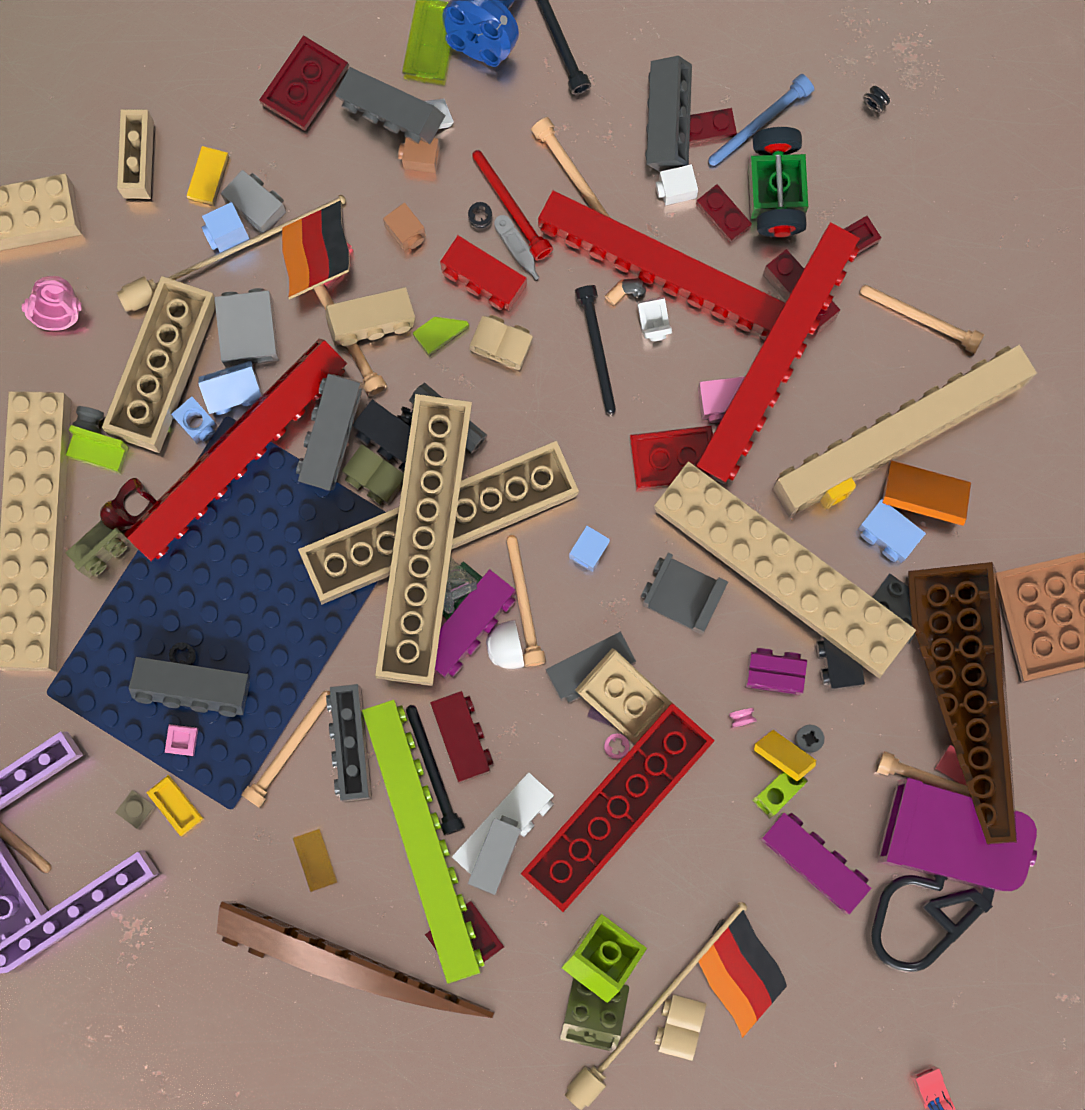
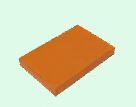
M891 460L888 467L882 503L964 526L967 519L971 482Z

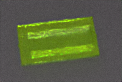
M416 0L402 74L445 81L451 47L446 41L447 32L443 24L442 14L449 2Z

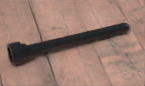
M537 0L569 72L568 86L571 93L578 95L587 91L591 87V82L587 74L579 71L549 0Z
M595 285L582 286L575 289L576 300L580 302V306L584 307L605 411L607 414L612 415L616 412V406L594 306L597 303L596 298H598Z
M409 705L406 708V713L443 818H441V829L444 836L465 829L462 817H458L457 813L453 812L417 708L414 705Z

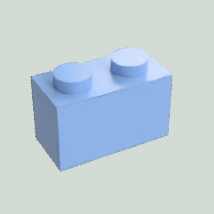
M232 202L202 216L206 225L201 228L212 250L218 248L221 253L249 240L248 234Z
M251 361L200 376L198 379L209 414L216 412L217 415H221L231 411V407L242 404V406L253 405L262 396Z
M881 499L858 530L862 532L860 535L865 541L872 545L876 543L884 549L882 553L893 562L898 560L902 563L926 533L892 506L883 504V499Z

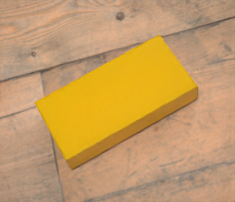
M204 146L201 147L186 195L188 199L214 206L229 157L227 152Z
M852 477L826 491L820 500L825 509L836 505L851 495L856 488Z
M772 730L755 743V752L796 781L800 780L816 766V759L775 730Z
M167 775L146 792L181 837L204 820L203 816L170 775Z

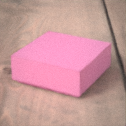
M169 724L165 753L194 756L198 728Z

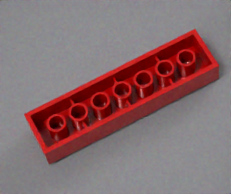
M672 703L520 874L564 912L715 740Z

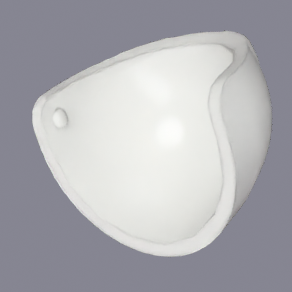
M515 620L497 625L486 639L489 659L495 665L506 669L523 668L524 661Z

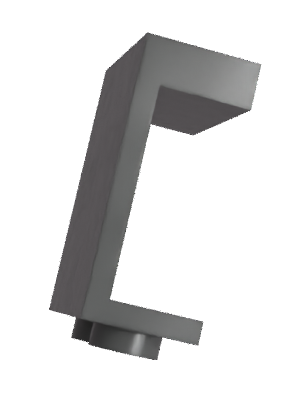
M668 553L665 559L660 557L653 570L657 576L653 584L647 582L640 596L645 599L643 606L703 635L728 581L720 577L716 580L673 559V554Z

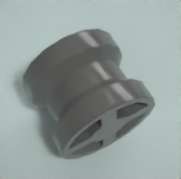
M77 406L76 413L78 417L73 422V426L99 433L100 428L98 425L99 421L103 419L104 413L93 408Z
M805 725L796 732L794 743L807 754L815 753L824 744V733L816 725Z

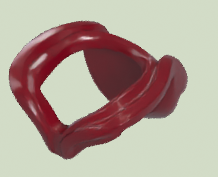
M132 478L120 488L115 499L106 502L102 506L100 518L109 529L114 530L117 528L119 531L129 529L154 505L156 499L149 492L144 491L143 484L138 478ZM136 488L138 493L149 501V504L139 515L132 516L124 507V498Z

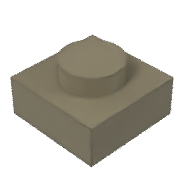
M131 790L115 813L140 830L156 806L135 790Z

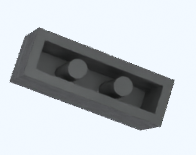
M621 631L546 669V674L560 701L567 699L568 703L582 697L575 689L612 648L631 665L636 663Z

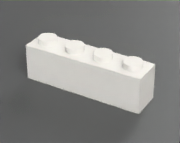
M528 772L452 858L467 872L472 874L494 818L500 820L503 815L518 821L517 827L522 830L520 835L525 837L535 826L532 820L537 814L540 813L544 816L554 805L551 801L554 795Z

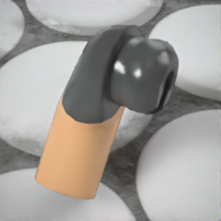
M638 278L622 279L605 295V298L609 303L615 305L625 294L632 293L634 297H642L646 293V287L643 285V281Z

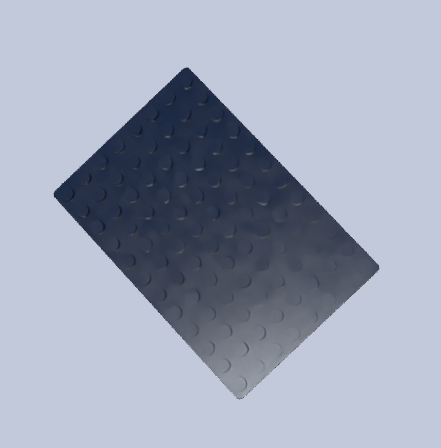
M231 417L223 419L198 459L236 422L235 419ZM271 441L265 446L267 451L258 460L253 458L246 465L248 469L245 474L238 480L233 479L227 485L228 490L218 500L214 498L207 505V512L198 520L194 518L187 525L189 527L188 531L181 538H174L167 545L169 549L160 559L154 558L150 561L140 550L137 551L47 689V695L230 810L234 809L242 798L241 794L251 784L379 582L376 581L321 605L298 549L386 512L336 482L335 489L331 491L299 482V474H296V469L300 459ZM183 642L192 646L195 650L196 659L192 666L248 674L250 686L244 714L227 717L219 714L218 711L208 710L202 713L186 706L170 708L160 702L152 701L150 704L137 702L131 697L129 690L136 657L171 662L169 660V650L176 643ZM179 649L175 654L176 661L178 663L181 660L186 662L190 657L189 650L181 651ZM169 724L198 728L194 756L165 753Z

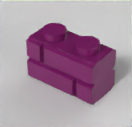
M757 648L756 652L749 654L745 687L801 695L804 691L807 660L801 659V654L784 652V656L773 655V650Z

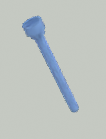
M804 74L797 76L792 81L793 84L790 86V90L712 154L708 159L709 164L715 166L796 98H806L815 90L811 81Z

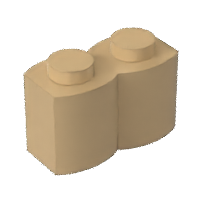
M489 315V317L482 316L470 343V350L505 366L520 370L533 341V336L529 334L530 331L519 325H515L514 328L507 326L502 318L495 315Z
M672 994L671 1000L666 999L661 1014L666 1016L663 1028L658 1027L654 1044L659 1045L658 1051L693 1061L707 1004Z

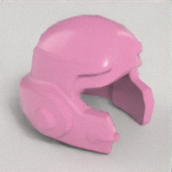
M46 276L37 280L30 297L25 299V302L22 304V312H25L26 318L37 327L45 330L69 328L76 323L79 312L82 310V303L79 302L78 297H75L71 284L59 276Z

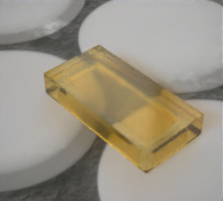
M321 829L294 837L293 841L310 892L338 883Z

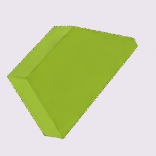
M433 317L415 330L413 336L430 356L470 326L467 321Z

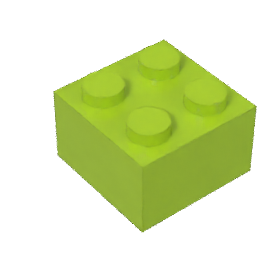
M600 914L584 933L562 966V969L608 1003L621 990L647 948L603 914Z

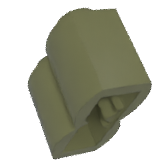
M362 444L342 470L347 476L345 481L357 490L361 486L369 491L367 497L378 505H381L382 502L389 505L403 485L404 473Z

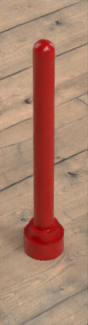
M475 150L472 153L473 159L529 240V251L534 259L538 261L548 256L553 251V247L548 239L538 236L480 150Z

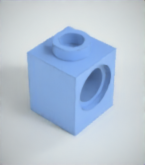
M190 397L171 414L196 444L200 441H207L215 433L216 423L193 397ZM194 417H202L203 421L199 427H190V422Z

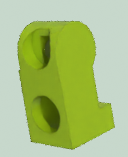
M783 772L752 801L770 819L779 812L808 780L803 776L800 780L796 781Z

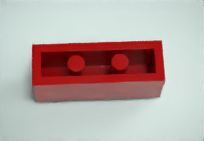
M457 235L440 261L441 270H443L442 273L445 277L454 282L458 279L466 284L465 288L476 296L482 294L489 299V304L498 310L504 308L510 312L527 286V278L459 235Z

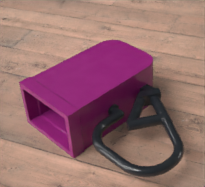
M908 777L898 780L878 862L933 875L935 880L917 875H905L894 879L884 888L879 899L871 931L872 946L878 958L888 967L898 971L910 973L924 970L934 963L982 913H987L993 907L992 901L995 891L1010 892L1020 888L1027 878L1029 867L1034 866L1037 858V850H1034L1037 828L1030 816L1015 810L1017 843L987 845L971 797L922 783V781ZM947 879L981 888L980 893L975 888L930 899L923 906L947 933L921 960L916 962L900 961L891 957L884 949L881 940L882 928L890 898L899 888L907 885H916L934 891H941ZM972 901L975 904L956 924L941 910L942 908Z

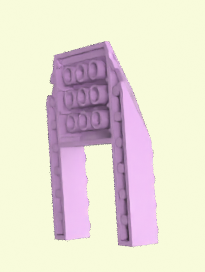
M59 732L0 771V810L83 756L69 732ZM0 838V973H7L160 874L145 850L136 852L47 911Z

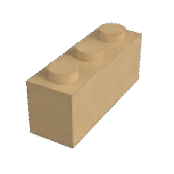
M121 110L117 188L123 198L151 199L154 121L148 110Z
M406 287L326 306L325 317L334 346L341 344L342 346H350L358 340L366 338L376 340L383 337L384 334L391 332L396 334L405 333L410 328H413L415 320Z

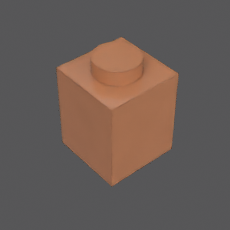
M405 138V143H400L398 159L402 160L404 169L436 173L440 149L438 138H433L431 144L420 140L419 144Z
M405 202L383 218L386 229L404 251L409 247L413 249L423 242V237L426 236L424 226Z

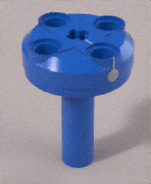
M450 0L442 14L443 24L447 32V43L454 50L463 52L475 60L482 61L492 67L498 66L511 53L519 37L517 22L508 10L515 0Z

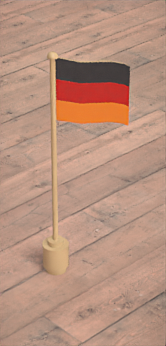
M338 195L339 198L168 278L172 280L179 279L282 231V252L289 276L288 298L290 300L349 272L350 255L342 227V205L345 204L346 199L343 195ZM143 276L122 286V290L116 293L125 311H136L149 305L159 282L154 283L153 279L147 281L146 277Z
M744 902L737 903L739 905L738 908L599 1068L592 1066L589 1069L585 1066L567 1086L568 1091L564 1095L578 1109L582 1110L585 1106L589 1107L607 1086L604 1082L606 1078L603 1074L604 1070L697 963H699L711 989L732 1015L741 1038L746 1035L787 987L785 978L778 964L757 938L744 910H747V905Z

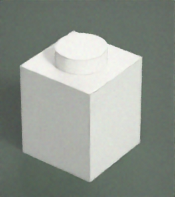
M692 164L660 172L659 181L655 182L657 195L659 198L663 197L665 206L697 198L698 187Z

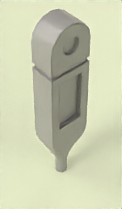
M498 216L494 221L495 230L519 267L530 272L535 280L539 279L540 277L535 270L534 257L516 227H514L508 216Z

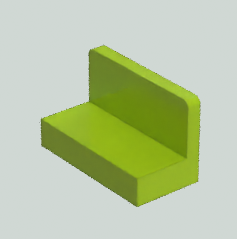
M70 425L69 431L73 436L66 453L67 457L120 473L129 448L123 441Z

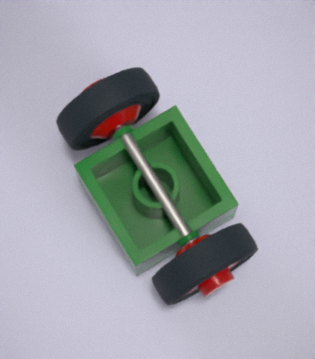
M792 127L766 128L753 135V149L757 154L763 156H751L748 166L751 219L757 218V230L761 235L787 237L806 230V212L809 207L806 154L788 155L797 152L802 147L801 132Z

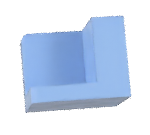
M586 526L569 553V558L593 572L610 540L589 526Z

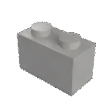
M241 170L221 192L222 198L227 204L232 202L237 213L259 232L269 231L286 213L282 204L284 200L274 190L268 192L262 187L264 183L254 173L248 175L244 170Z

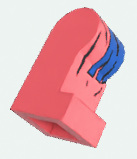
M933 1066L911 1076L922 1103L927 1110H956L938 1067Z

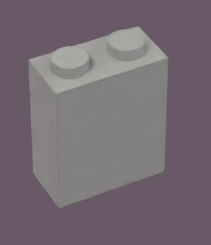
M254 288L244 294L224 292L220 297H214L221 361L225 367H232L247 361H251L252 364L279 361L273 299L269 290L265 291L263 288Z
M503 815L500 820L494 818L468 881L469 885L496 895L522 831L517 827L518 821Z

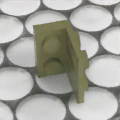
M100 520L65 553L76 564L74 567L88 578L92 575L96 577L106 569V563L113 556L117 558L125 552L128 547L126 544L130 541L124 536L122 531H119L117 528L114 530L109 529Z
M573 977L560 1040L613 1052L617 1048L621 1036L629 986L623 985L621 990L607 1003Z

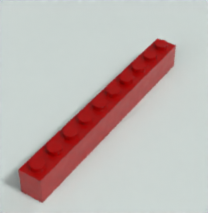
M552 190L538 217V227H541V231L551 237L557 235L565 239V243L573 248L579 249L582 247L590 251L589 254L598 260L603 261L606 259L613 262L614 267L620 271H631L647 284L654 282L662 286V290L672 296H677L678 294L687 298V302L694 307L701 308L703 306L711 310L712 315L719 319L726 320L728 318L736 322V326L744 331L750 332L752 330L761 334L760 337L764 341L785 302L554 190Z
M831 222L827 226L695 466L709 477L722 484H725L728 479L734 480L741 467L736 464L741 454L745 457L747 456L754 443L750 440L754 430L760 432L767 420V417L763 416L768 406L774 407L781 394L776 390L781 382L787 383L794 370L790 367L794 357L800 359L807 347V344L803 343L808 333L814 334L820 323V320L816 317L821 309L827 310L834 297L830 295L833 286L839 287L847 272L843 270L847 261L853 262L860 248L856 244L860 239L859 237Z
M319 338L154 503L124 536L150 561L154 558L160 559L168 551L169 547L167 545L174 538H181L189 529L187 525L194 518L197 520L201 518L208 510L207 505L214 498L216 500L221 498L228 490L227 485L233 479L238 480L245 474L248 469L246 465L253 458L258 460L267 451L265 446L272 439L278 440L286 432L285 426L292 419L296 421L305 413L306 409L304 407L311 400L315 402L322 396V394H319L322 379L327 378L328 374L342 376L345 372L343 368L348 363L325 340Z

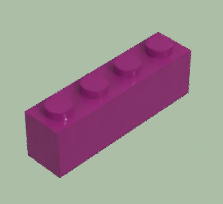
M489 569L440 628L435 671L445 679L449 675L454 677L464 665L460 662L467 653L472 655L481 644L478 639L484 632L489 634L499 622L496 617L502 610L507 612L517 600L514 598L516 590Z
M781 813L760 840L840 910L850 915L872 889L866 884L869 879L859 870L855 869L852 872L845 866L847 860L837 851L829 852L823 846L825 841L813 831L810 834L801 827L804 823L793 813L789 815Z

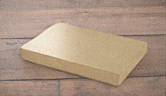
M613 648L575 689L578 694L634 744L640 740L672 704L666 696Z

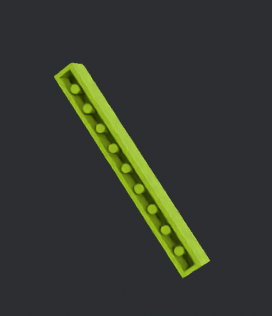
M391 700L363 709L364 719L446 982L450 984L482 973L480 967L485 966L480 949L474 950L471 939L476 938L471 921L466 923L462 913L467 910L463 895H457L454 884L459 883L454 866L448 868L445 857L449 856L450 853L445 839L440 840L437 829L441 828L436 812L431 813L428 805L433 800L428 785L423 786L420 776L424 775L421 761L419 758L414 760L411 751L416 746L411 731L405 732L403 722L407 721L403 705L397 706L395 700Z

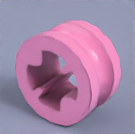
M754 708L729 713V716L734 719L732 728L757 722L756 718L752 716Z
M618 733L610 735L604 744L607 756L616 760L622 759L628 753L630 747L628 739ZM615 739L622 740L621 745L625 747V750L622 753L618 751V754H613L612 747L609 746L611 740L613 742L616 741Z

